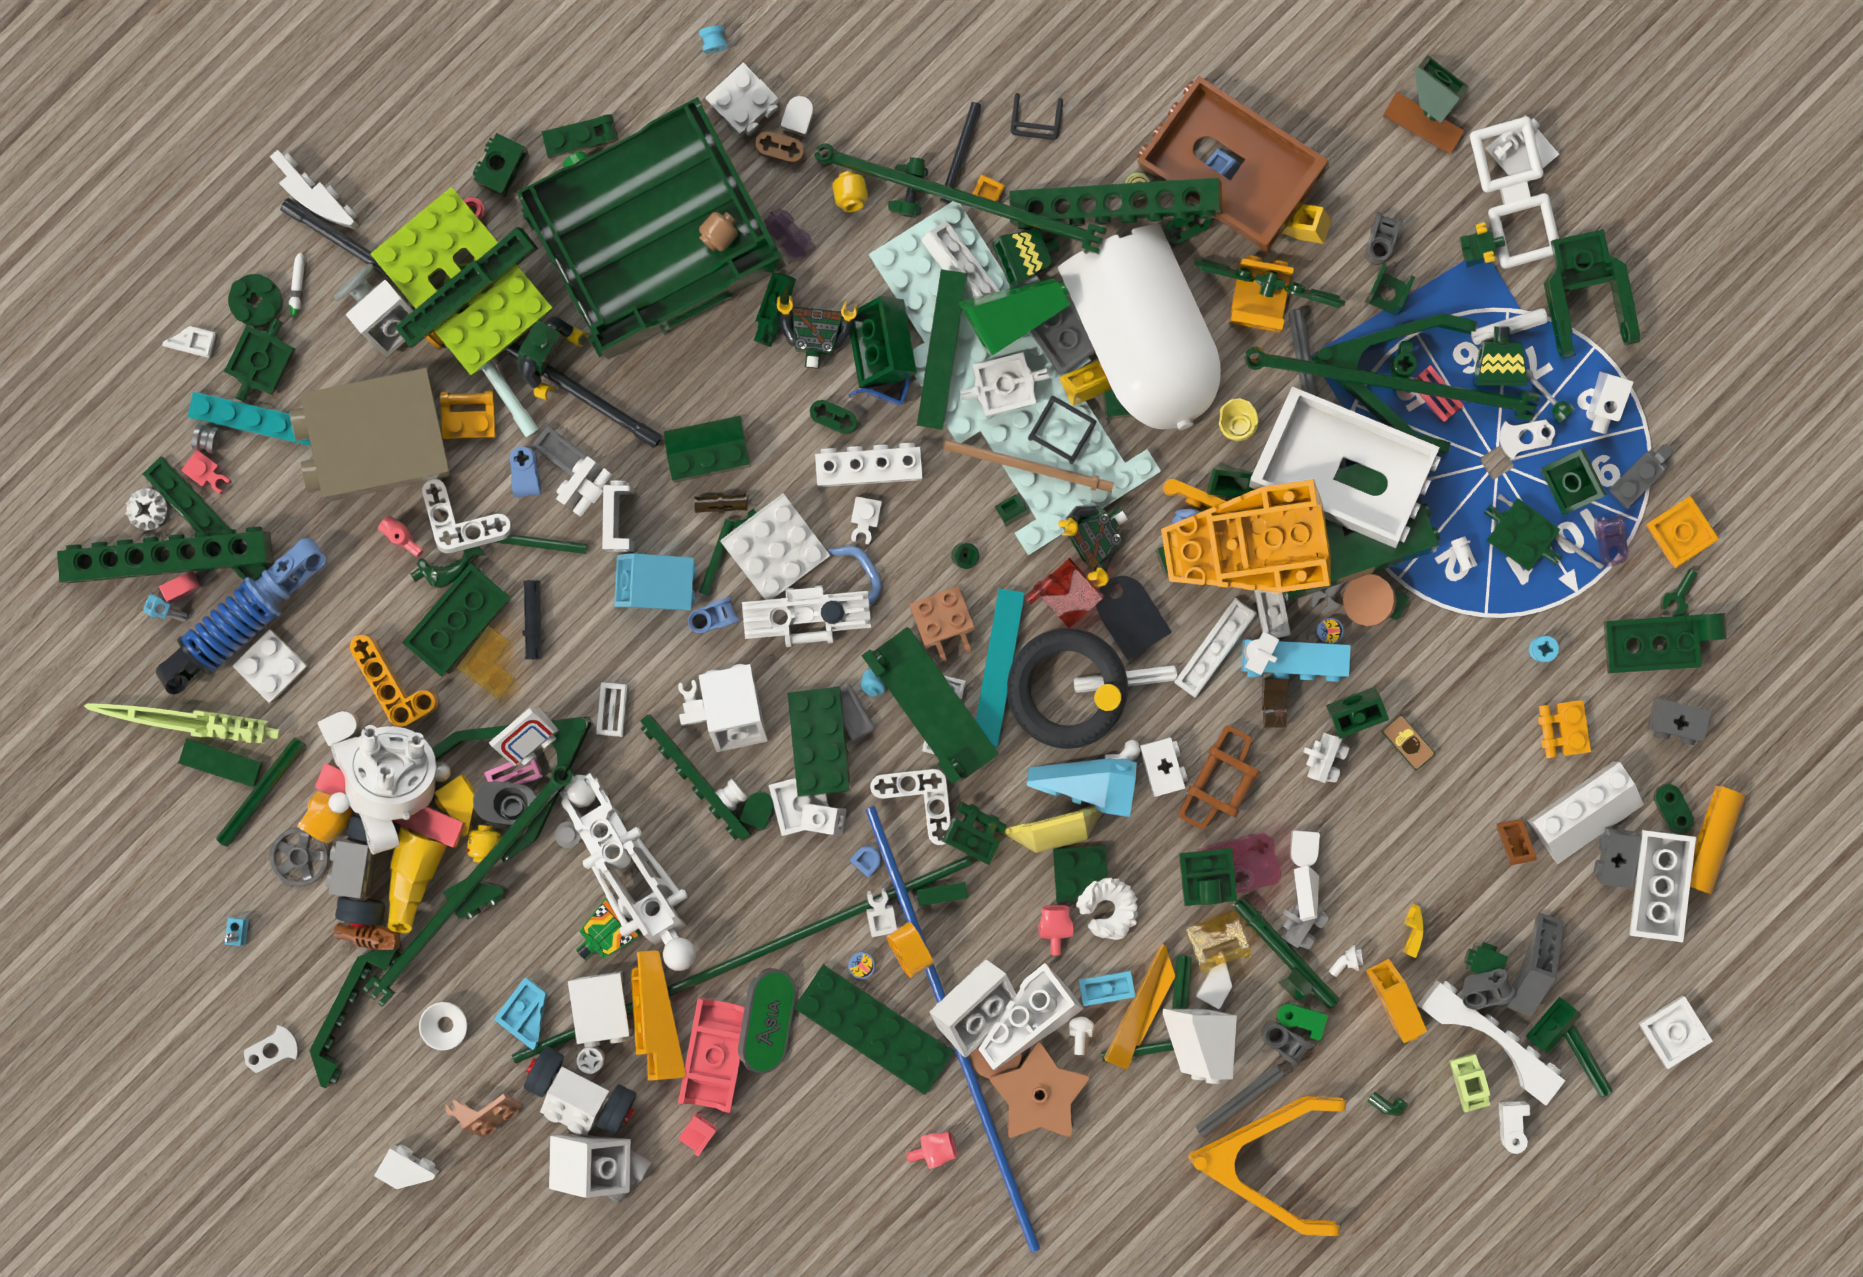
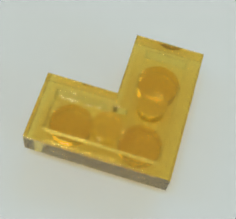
M488 626L458 665L457 669L497 699H501L516 679L495 663L510 641Z

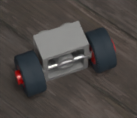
M354 815L350 818V827L348 829V838L351 839L339 840L331 848L330 861H333V868L327 874L326 887H329L328 894L341 896L337 900L336 919L349 922L350 926L364 928L366 925H382L385 903L367 899L368 897H366L371 892L376 854H372L369 849L361 817ZM393 822V825L397 832L398 823Z

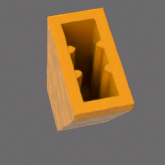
M1390 959L1367 969L1366 973L1396 1033L1403 1043L1415 1040L1420 1035L1426 1033L1427 1029L1409 988Z

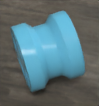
M710 26L699 31L700 38L704 41L702 46L703 53H716L728 48V43L723 37L725 33L724 26Z
M1550 636L1536 637L1529 645L1530 656L1538 662H1549L1559 652L1557 641Z

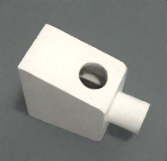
M1599 372L1588 410L1589 413L1595 415L1591 430L1606 434L1611 420L1620 421L1633 381ZM1607 401H1609V402H1610V407H1609V409H1608V410H1604V405H1605V403H1606Z

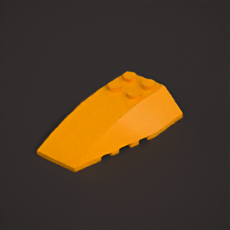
M1314 479L1260 487L1161 529L1169 581L1216 585L1218 587H1234L1274 593L1331 585V554L1324 509Z

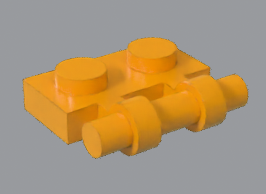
M1584 700L1557 703V714L1551 715L1549 705L1539 706L1540 717H1538L1539 725H1542L1544 740H1541L1542 748H1545L1546 758L1557 757L1556 746H1562L1563 756L1591 752ZM1558 722L1559 738H1554L1552 723Z

